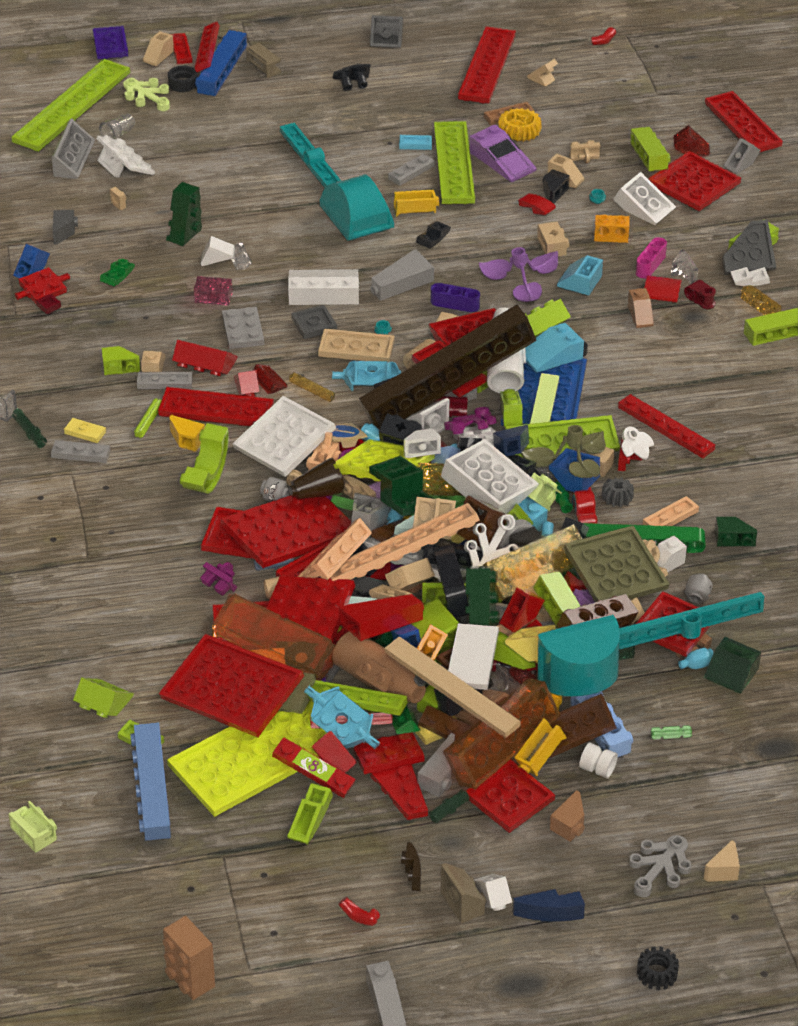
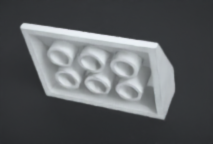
M358 269L289 270V305L359 304Z
M485 439L446 459L441 474L444 480L466 498L470 495L493 505L506 514L514 508L516 503L519 505L539 485V483Z

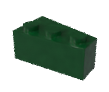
M181 182L173 190L170 211H173L172 220L168 222V226H171L170 235L166 236V241L184 246L201 231L202 211L199 187Z
M471 566L466 569V595H468L466 614H469L470 625L497 626V623L500 622L499 611H496L499 594L498 591H495L498 575L497 571H494V566Z

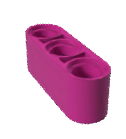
M654 238L639 255L636 263L637 277L645 279L647 275L651 276L665 259L667 241L664 238Z

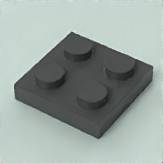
M325 305L291 313V318L304 339L322 335L324 329L337 330V324Z

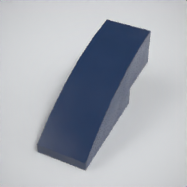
M556 889L513 898L512 912L514 916L553 922L584 919L585 903L580 891L558 896Z

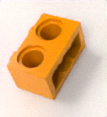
M595 215L594 241L628 243L629 216Z

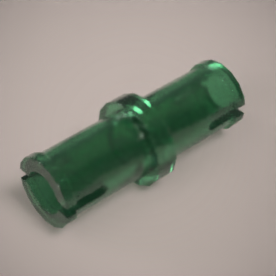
M461 789L452 797L445 798L442 804L429 812L430 819L438 823L447 815L454 814L458 807L470 800L468 793Z

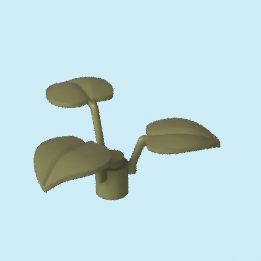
M571 425L568 427L567 436H563V441L555 455L552 450L545 447L523 450L521 454L523 458L537 462L536 467H548L559 456L567 442L569 447L577 448L578 462L570 463L569 472L576 477L592 478L599 476L600 467L591 459L582 461L580 450H584L589 454L601 453L605 450L606 443L603 431L582 436L583 428L578 425Z

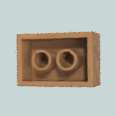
M187 916L164 928L165 972L171 980L174 979L178 983L183 994H188L192 1000H195L215 987L213 944Z

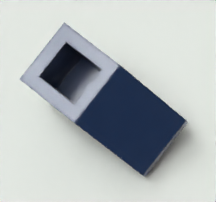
M528 425L494 432V447L506 457L522 453L529 444Z

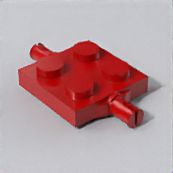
M50 267L19 279V285L23 288V291L15 293V297L17 300L28 297L36 304V300L52 294L54 297L67 292V287L62 282L70 280V275L65 273L57 276Z

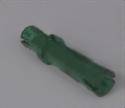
M15 409L12 417L26 432V436L30 440L32 439L38 448L44 447L47 439L41 434L39 427L34 426L22 409Z

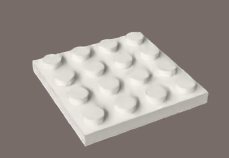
M282 396L233 443V446L236 450L286 477L324 440L325 433H332L336 426L333 422Z

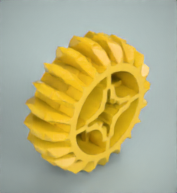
M510 109L501 114L498 120V127L504 130L512 140L517 142L530 141V139H535L536 136H539L541 132V117L534 111H529V109Z

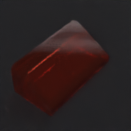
M255 365L253 370H256L258 384L268 394H273L287 388V383L269 365Z

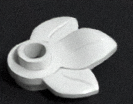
M631 426L623 430L621 447L625 456L629 457L635 453L643 460H646L649 456V447L654 445L652 438Z

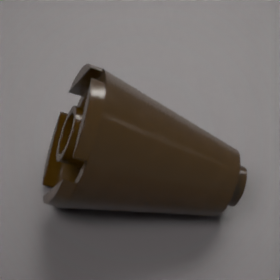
M333 458L326 459L291 481L289 490L292 497L306 499L344 494L342 491L344 489V482L339 468L335 469L333 465L336 464Z

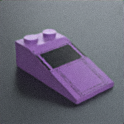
M497 125L490 126L470 136V153L508 181H516L536 171L537 168L509 135Z

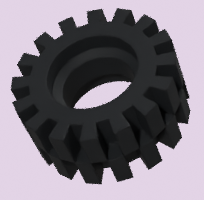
M656 946L651 948V951L647 948L645 953L642 952L640 954L637 975L639 981L642 980L644 986L649 984L648 988L650 989L656 986V990H660V987L663 986L665 990L668 989V985H674V981L676 982L678 976L679 961L674 953L670 955L671 950L663 951V947H659V950H656ZM652 965H661L665 967L666 970L662 972H657L650 969L649 967Z

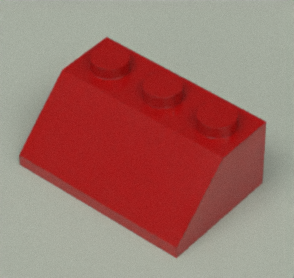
M177 340L172 361L177 362L179 367L188 368L189 365L193 366L195 371L204 372V370L211 371L210 374L221 377V373L226 375L229 373L238 356L227 351Z

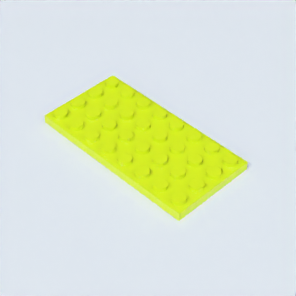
M310 700L302 714L278 711L258 738L233 727H228L167 759V765L215 817L298 772L272 757L273 751L283 737L319 757L313 750L312 745L321 739L326 732L321 728L312 729L310 727V717L314 705L313 700Z

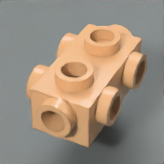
M326 432L324 440L313 450L312 456L308 457L306 462L308 471L326 459L333 458L335 461L338 460L341 451H339V443L332 441L333 433Z

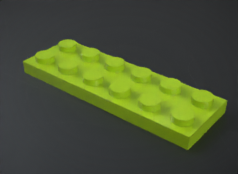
M612 415L525 424L528 425L529 444L524 450L545 447L552 450L555 455L563 441V436H567L568 427L571 425L581 426L583 428L582 436L603 431L605 447L615 451L620 450ZM523 425L506 426L505 430ZM566 442L565 445H564V447L562 448L560 454H561L566 448H567V449H571V450L574 449V448L569 447V446H568V443ZM521 453L515 454L517 456L523 457Z

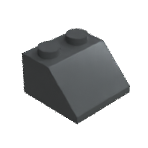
M372 15L370 47L401 48L403 17Z

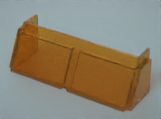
M235 593L233 595L229 594L213 622V637H222L246 650L301 670L303 673L315 674V678L318 681L324 678L333 665L335 644L332 643L331 639L287 618L282 619L279 614Z

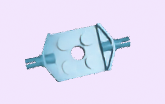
M350 361L346 369H343V372L332 371V379L345 380V383L353 391L354 385L374 386L376 383L401 374V370H399L395 362Z
M310 685L305 689L304 693L310 696L314 703L311 721L326 733L332 731L345 748L354 747L362 742L368 743L373 749L379 746L380 742L370 734L373 714L369 715L344 695L339 687L321 693L315 691ZM342 715L348 721L345 724H339L336 718Z

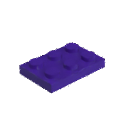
M124 26L93 28L97 59L129 56Z

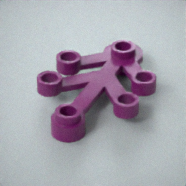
M479 407L474 409V414L454 417L452 421L445 422L444 428L445 430L452 431L453 434H462L465 427L474 422L477 424L478 429L489 428L488 425L497 423L496 416H492L489 407Z

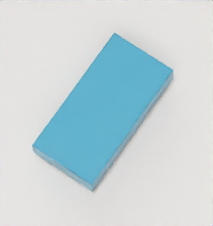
M400 135L399 149L432 150V136Z

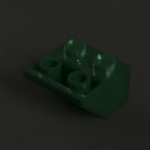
M724 637L714 651L704 678L741 694L759 669L761 651Z

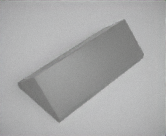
M72 118L68 121L52 156L54 177L77 179L95 142V139Z

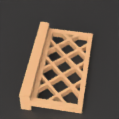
M361 518L356 519L345 532L337 535L298 577L316 578L321 576L322 579L328 580L372 532Z

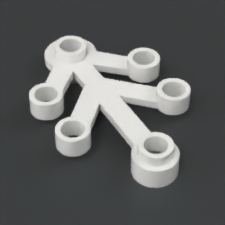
M506 514L499 517V527L490 544L486 536V526L483 523L474 525L473 532L475 535H478L483 557L479 561L476 551L477 543L474 540L466 541L464 549L469 552L472 566H487L491 559L506 555L514 556L518 553L519 549L516 544H509L505 548L496 550L505 532L515 526V519L512 515ZM504 519L507 521L506 526L502 523ZM478 526H481L482 528L481 533H479L477 530ZM469 543L473 544L472 550L468 547ZM510 547L514 548L513 553L510 552ZM499 561L494 565V571L503 573L500 567L503 563L506 567L509 566V563L507 561Z

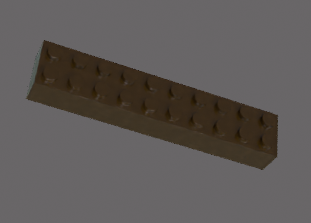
M515 305L360 397L359 400L370 422L380 430L387 414L399 415L406 419L537 340L528 317L518 305Z

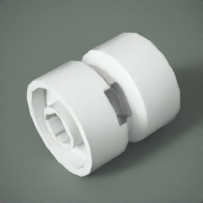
M588 743L581 755L579 767L590 772L595 770L597 775L608 779L616 766L618 754L608 749L602 751L598 745Z

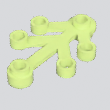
M128 78L123 82L126 90V100H133L135 98L134 92H138V97L135 99L136 106H145L144 97L146 96L157 103L159 111L170 109V102L166 97H158L153 94L169 93V86L167 84H162L159 88H156L158 87L157 78H150L149 81H138L134 78Z

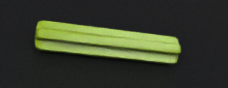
M153 399L134 430L135 437L143 438L158 414L161 399Z

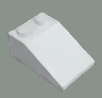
M641 172L625 184L613 198L624 211L653 225H656L676 208Z

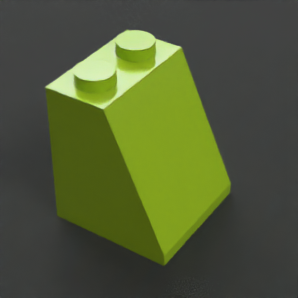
M439 599L427 602L424 605L423 620L411 625L419 630L420 639H422L430 624L448 634L437 654L439 655L453 648L459 622Z

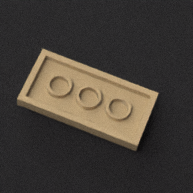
M324 329L318 356L345 360L390 362L395 336Z

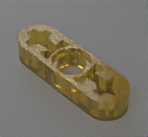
M746 285L742 287L741 299L763 315L781 312L782 307L780 304L754 286Z

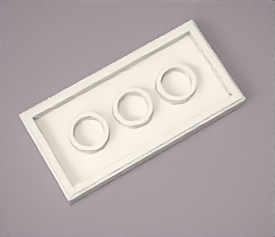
M458 624L448 671L474 689L488 690L499 627Z

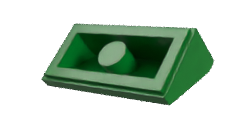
M408 705L405 706L400 716L392 714V724L397 734L421 730L413 711Z

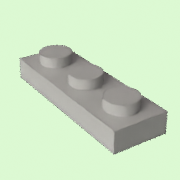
M422 154L388 173V179L401 186L434 167L435 160Z
M138 372L137 389L166 390V387L192 389V372Z
M55 440L51 451V458L107 463L110 445Z

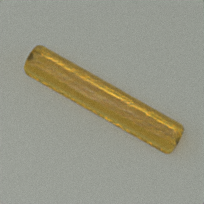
M295 372L289 376L291 383L328 402H332L335 399L333 391Z

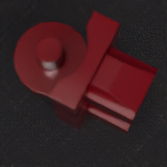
M445 395L435 401L437 402L445 398L449 399V418L467 415L468 398L464 396L448 397Z

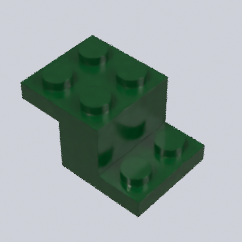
M398 456L369 466V473L381 480L380 501L400 515L408 516L415 512L417 497L434 499L423 491V470L405 458Z

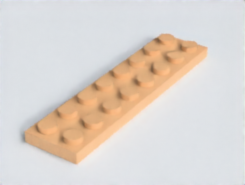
M466 503L350 556L330 579L332 581L337 579L351 580L355 577H363L368 571L380 569L392 560L398 561L403 558V555L410 552H418L421 550V547L427 544H435L442 537L455 535L458 530L464 527L470 528L480 519L470 504Z

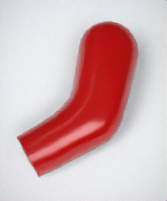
M609 27L602 35L591 37L592 45L608 44L616 35V29Z
M347 897L338 904L346 915L357 923L374 926L380 918V913L376 909H371L370 912H367Z

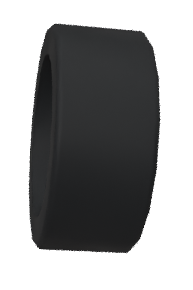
M186 65L171 68L168 71V86L177 92H188L197 87L195 86L196 70Z

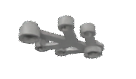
M673 835L666 842L659 843L643 840L640 849L643 854L648 855L654 851H665L664 854L645 857L638 853L630 855L629 865L633 868L655 864L645 877H640L635 881L634 893L637 896L648 897L651 894L652 882L663 868L667 876V885L670 888H677L680 885V876L675 873L671 861L673 856H676L678 860V871L682 874L690 873L692 864L686 859L684 853L688 848V842L684 837Z

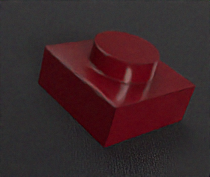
M52 294L36 300L37 307L46 314L61 308V302Z

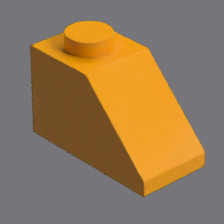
M430 624L416 648L432 660H435L448 634Z

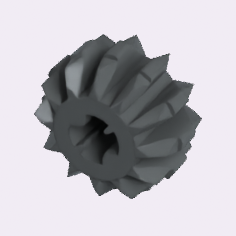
M614 477L613 480L607 479V482L602 486L603 500L606 501V504H612L613 507L616 505L622 507V505L628 506L634 497L633 484H630L629 480H623V477L620 479Z

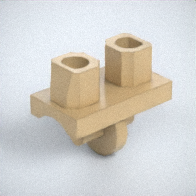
M594 140L587 141L586 144L572 142L570 146V159L572 161L584 160L585 163H589L590 159H600V143H595Z

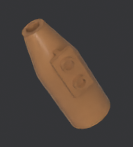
M350 631L344 634L337 642L333 651V662L345 672L373 690L407 696V700L410 703L415 704L423 699L426 692L425 686H418L414 681L416 675L386 654L385 648L370 638L360 641Z

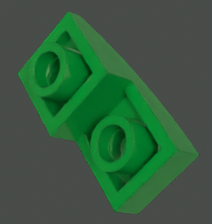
M118 259L111 263L110 270L100 275V281L116 286L131 273L135 264L128 262L127 259Z

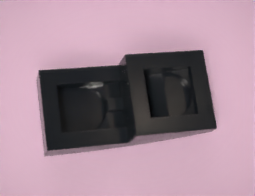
M436 221L427 226V232L417 236L416 243L432 248L448 234L451 227Z

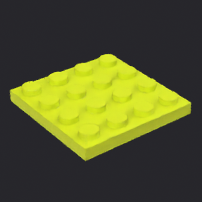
M368 439L335 461L336 464L333 465L335 469L339 468L342 475L351 474L356 475L357 478H371L373 481H381L369 473V466L398 456L404 458V446ZM435 454L405 459L421 469L435 459Z

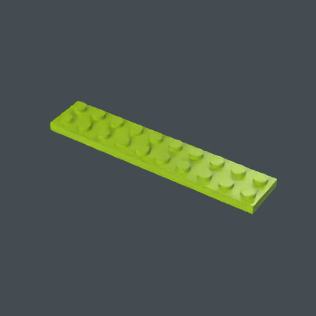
M103 59L12 136V142L39 152L65 130L71 118L75 121L129 75L130 67Z

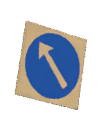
M353 423L335 425L336 429L332 432V441L334 443L341 442L343 448L355 447L358 439L367 437Z

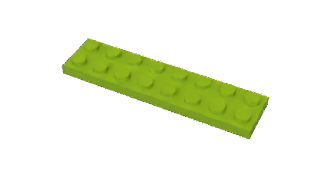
M466 121L434 122L441 203L448 205L475 203Z

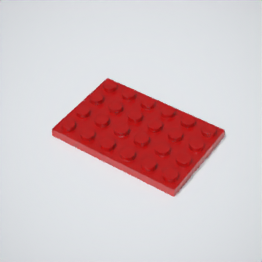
M290 495L221 518L220 525L262 568H266L309 553L333 540L337 535L345 532L351 525V520L327 497L296 499L295 496L292 497Z
M205 634L163 687L159 695L161 699L258 738L303 679L304 674L301 670Z

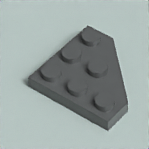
M768 220L751 221L722 257L725 275L745 267L748 268L749 272L764 267L766 271L776 269Z

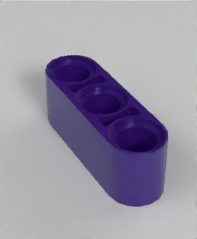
M435 283L431 286L430 302L438 307L477 312L480 309V292L476 289Z

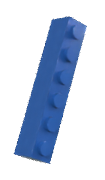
M228 30L213 54L211 66L202 70L199 77L196 78L195 86H197V93L211 96L217 95L247 47V33Z

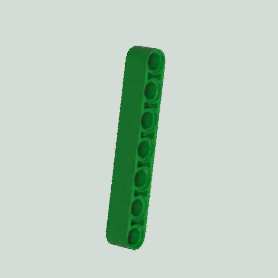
M584 523L589 527L585 538L634 526L642 540H653L656 546L662 541L675 536L687 546L686 553H700L706 548L705 531L699 527Z

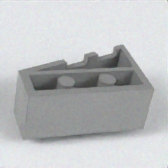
M354 493L351 524L356 519L361 518L372 532V530L382 527L388 522L387 517L390 507L381 502L380 498Z

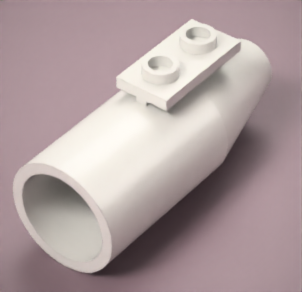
M509 308L497 309L494 313L493 318L505 312ZM525 348L487 370V383L490 389L500 393L504 392L505 389H515V391H518L523 386V364L526 363Z

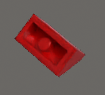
M332 731L326 733L312 745L313 750L322 760L345 773L354 768L357 763Z

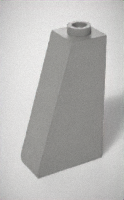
M415 249L373 276L372 285L370 286L371 292L381 301L433 282L434 267Z

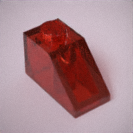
M689 125L674 135L673 145L677 151H681L683 154L691 151L699 156H708L710 154V144Z

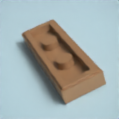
M528 102L484 112V118L490 125L498 124L499 117L505 111L516 108L529 109V111H534V109Z

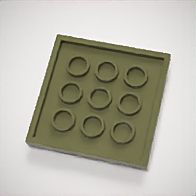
M634 526L564 544L563 549L595 602L624 594L629 599L669 588L668 580Z

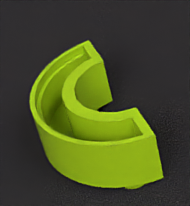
M207 423L199 435L201 445L199 456L195 460L194 468L187 466L185 473L181 474L180 484L185 489L209 494L216 487L224 468L229 432L228 427Z

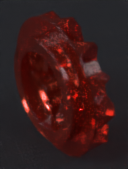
M514 666L510 667L509 673L511 677L520 685L531 690L538 686L536 677L529 670H522Z

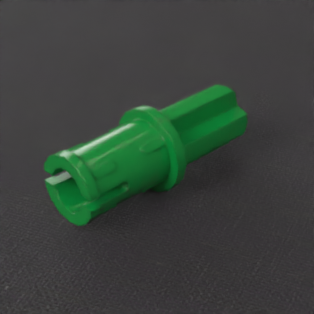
M555 482L558 485L557 489L562 492L560 494L556 491L555 501L559 503L563 513H569L573 509V505L569 500L570 495L565 491L561 483Z

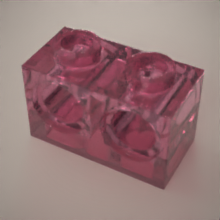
M197 276L194 286V302L229 305L233 293L232 279Z

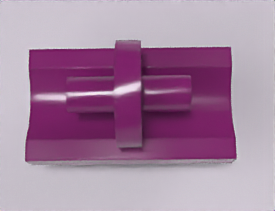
M208 562L203 565L205 572L200 577V580L204 585L210 587L214 581H217L213 588L221 596L228 592L229 589L233 592L237 589L231 578L235 575L232 571L233 565L226 562L223 565L219 563L217 568Z

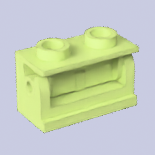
M533 473L531 478L539 483V485L528 497L550 511V506L557 496L556 491L560 494L562 492L557 489L558 485L544 474L538 476Z
M29 801V808L23 806L15 812L9 813L10 828L37 853L57 840V826L52 819H48L44 815L40 807H36Z

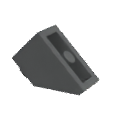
M74 210L53 211L54 245L75 234V227H78V217L74 216Z

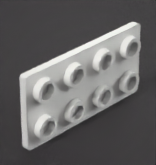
M104 135V137L97 136L96 139L104 146L97 161L114 177H120L124 166L131 171L154 175L155 171L151 168V165L144 162L143 158L136 154L133 148L127 146L124 140L120 138L112 139L107 135Z

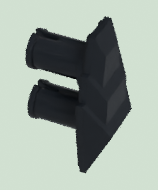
M357 63L333 72L332 79L341 80L344 91H349L353 88L351 84L353 80H357L359 89H365L368 86L366 78L369 77L371 65Z

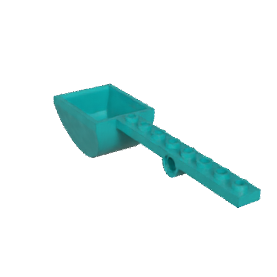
M295 122L280 126V133L325 188L320 198V206L347 241L394 228L395 223L387 203L376 184L368 175L364 174L341 181L325 161L323 149L321 147L315 148Z
M757 592L619 628L614 615H609L540 633L538 635L537 683L545 691L561 696H585L601 692L613 685L618 678L620 649L681 634L688 639L698 638L701 635V628L763 612L765 596L762 592Z

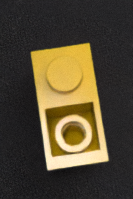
M171 415L169 417L170 431L178 446L196 452L201 445L199 435L201 430H204L205 424Z

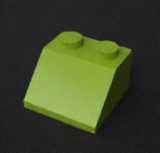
M81 677L73 701L80 703L79 707L90 711L92 708L97 711V715L108 718V716H117L133 698L134 693L101 679Z

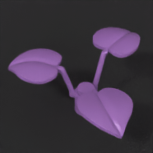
M517 247L511 252L510 263L504 259L485 263L479 262L483 275L492 280L506 277L507 272L511 271L513 264L516 268H521L524 285L517 286L513 290V296L518 301L529 302L540 298L542 288L537 282L527 284L524 271L526 263L529 264L533 271L537 270L538 273L546 274L553 272L558 266V251L538 256L530 261L525 249Z

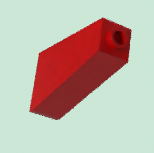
M412 594L339 606V621L342 627L351 632L360 641L423 620L424 605L421 600Z

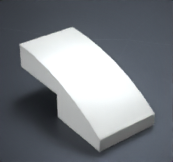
M747 267L731 271L735 285L758 286L770 283L765 267L750 272Z

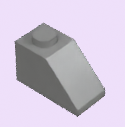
M740 138L725 162L724 167L738 174L753 164L761 150Z

